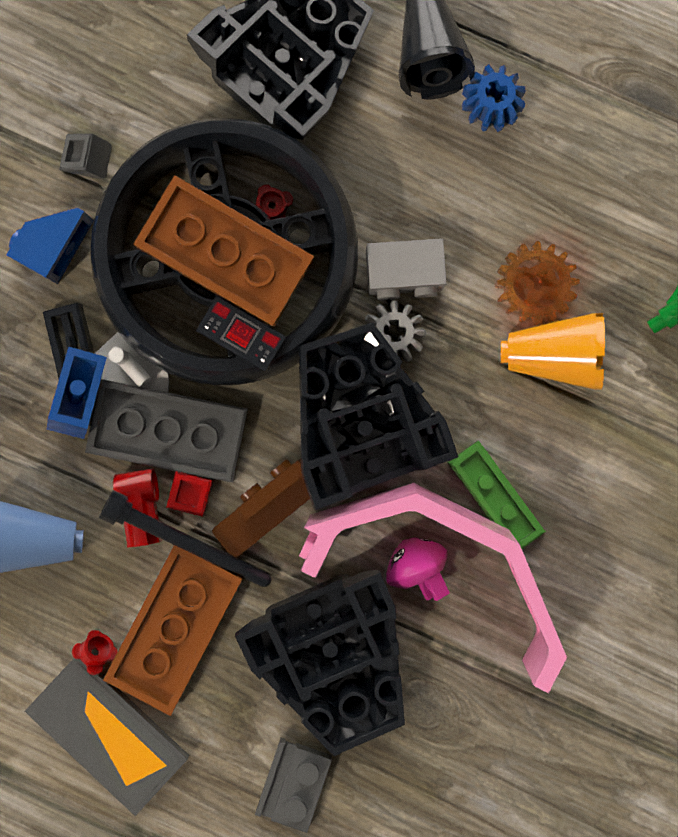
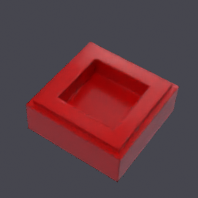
M176 471L166 508L201 517L205 516L214 480Z

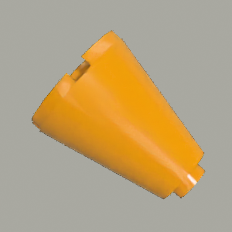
M591 313L510 332L508 340H501V363H508L509 371L594 390H602L604 369H601L603 366V356H605L603 313Z

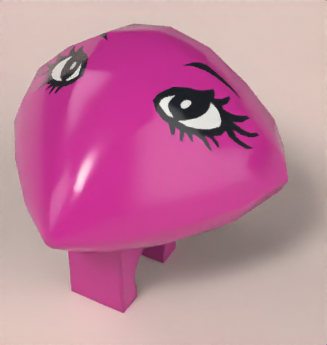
M413 537L403 540L394 549L386 571L387 584L401 589H408L418 584L426 600L434 598L435 601L442 599L450 594L440 573L447 561V550L441 544L428 539Z

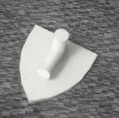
M118 332L94 353L107 357L101 379L168 392V373L140 356L126 343Z

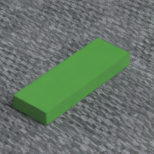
M480 441L474 442L459 453L458 458L447 462L487 518L509 529L520 544L521 549L546 532Z

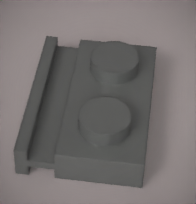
M280 737L255 815L269 817L273 822L307 833L332 761V755L299 743H290Z

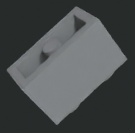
M443 238L367 243L369 295H377V300H395L400 298V293L415 292L416 298L437 296V291H442L446 286Z

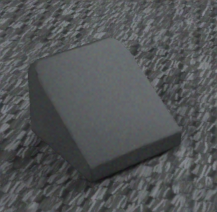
M67 134L59 170L93 178H105L112 145L95 134Z

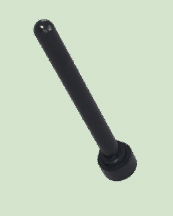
M115 490L111 492L99 515V519L112 525L115 522L121 525L124 522L129 523L261 587H267L271 584L272 578L269 573L132 508L133 503L127 501L128 497Z

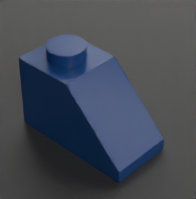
M74 208L27 221L22 229L17 230L12 235L9 242L10 249L6 255L58 284L94 220L83 210Z
M68 347L48 416L46 430L85 439L107 357Z

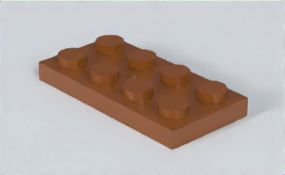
M175 175L133 244L139 250L273 328L314 261V256Z
M174 545L103 681L171 716L243 578Z

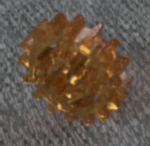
M536 241L532 245L531 251H529L525 244H522L517 249L518 256L510 252L505 257L509 266L501 265L497 270V273L504 276V279L497 280L495 283V288L504 290V293L497 300L498 302H509L510 306L506 310L508 315L515 310L520 313L518 322L522 323L529 316H532L533 325H538L542 322L544 315L550 323L557 319L556 311L564 314L569 310L568 305L564 301L572 302L577 298V295L570 291V288L580 283L579 279L570 277V273L577 268L576 264L566 266L564 261L568 253L564 252L559 256L555 255V244H551L546 250H542L540 241ZM538 260L531 268L525 266L518 267L526 261ZM553 268H554L555 271L557 272V274H558V276H559V280H557V278H556V276H555V273H554V271H553ZM535 276L540 278L539 285L542 286L538 291L533 289L534 282L532 279ZM513 286L518 288L521 300L516 295ZM543 298L547 300H555L549 306L540 308L536 307L539 301Z

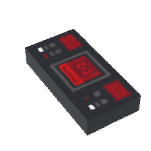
M218 296L214 299L196 330L198 333L266 373L287 339L286 336Z

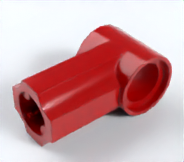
M152 468L115 474L113 490L127 496V501L133 503L132 508L159 520L156 504L159 501V485L155 470ZM124 522L127 547L145 546L162 541V539Z

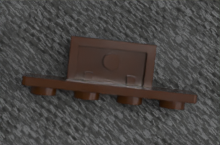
M288 459L282 462L270 472L274 478L263 488L256 483L240 496L244 503L212 529L214 536L230 555L236 558L310 500L301 474V459L293 464Z

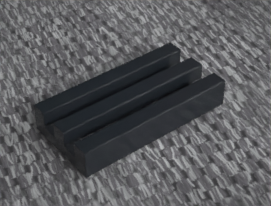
M78 302L43 312L58 379L64 364L65 353L56 317L61 316L67 349L68 347L78 349L70 313H72L81 350L94 353L83 304Z

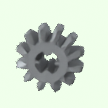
M391 301L390 313H387L384 306L379 304L376 306V312L380 319L368 314L365 321L368 324L372 322L375 324L397 355L400 353L404 361H411L412 355L408 348L416 352H420L423 348L421 343L413 338H423L426 336V330L414 328V326L422 322V316L416 315L409 319L408 315L412 310V306L409 304L404 307L402 313L398 312L397 301ZM390 325H396L397 331L403 332L404 337L400 335L397 342H391L390 335H384L383 330L388 331Z

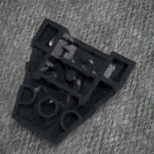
M245 0V2L226 9L225 5L213 9L187 34V40L198 57L211 68L212 78L216 84L262 124L282 130L293 138L303 140L328 115L339 87L370 23L374 10L363 0Z
M373 322L299 346L301 474L314 510L353 497V493L413 471L426 470L459 457L445 418L439 411L435 412L422 395L424 392L418 382H412L401 367L402 360Z
M380 570L364 571L351 577L347 574L338 575L272 604L265 610V615L251 620L235 633V638L250 670L259 680L263 678L276 691V697L284 705L288 703L301 717V723L333 756L405 725L402 681L398 663L399 643L396 638L395 619H397L396 607Z

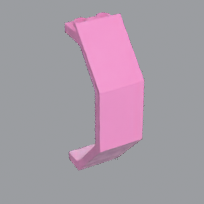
M416 483L310 514L304 527L310 533L299 557L305 559L301 571L316 578L339 532L350 527L408 511L421 513L504 554L536 625L535 636L522 661L533 685L549 693L567 656L521 546L509 529Z

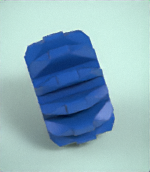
M490 64L484 67L483 75L475 71L474 77L470 81L471 84H467L463 88L462 95L466 99L462 103V111L472 112L468 119L470 124L478 120L482 121V132L486 131L490 124H493L497 132L502 131L505 123L513 125L518 118L517 113L522 112L525 107V101L521 99L526 92L525 86L515 85L519 79L518 73L512 74L509 77L505 75V64L499 68L498 73L494 72Z

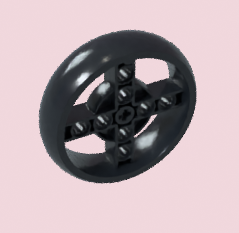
M211 118L193 121L167 130L146 142L122 164L111 179L97 208L92 227L90 246L93 280L102 306L115 329L129 346L154 366L179 378L201 384L240 385L271 378L299 363V346L328 337L337 326L347 308L357 276L358 237L356 225L347 198L332 172L316 154L297 139L276 128L249 120ZM235 154L255 157L284 169L307 189L319 206V210L271 220L257 205L245 199L231 196L223 155ZM184 164H187L190 182L194 187L311 255L329 251L328 273L318 301L302 323L286 336V341L267 373L227 350L228 356H211L196 353L174 344L159 334L144 319L131 297L133 294L179 285L189 297L208 307L211 306L216 296H218L139 249L123 252L128 226L142 199L158 181ZM209 172L218 174V179L214 184L210 186L200 184L201 178ZM296 229H304L310 233V237L305 243L296 244L289 239L291 233ZM148 262H159L158 272L154 276H143V268ZM247 313L248 315L252 316L253 318L259 320L258 318L254 317L253 315Z

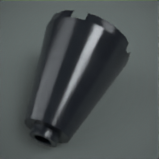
M406 0L399 65L401 89L411 97V91L421 93V98L425 100L444 98L463 89L462 82L468 76L470 81L474 77L475 65L446 1Z

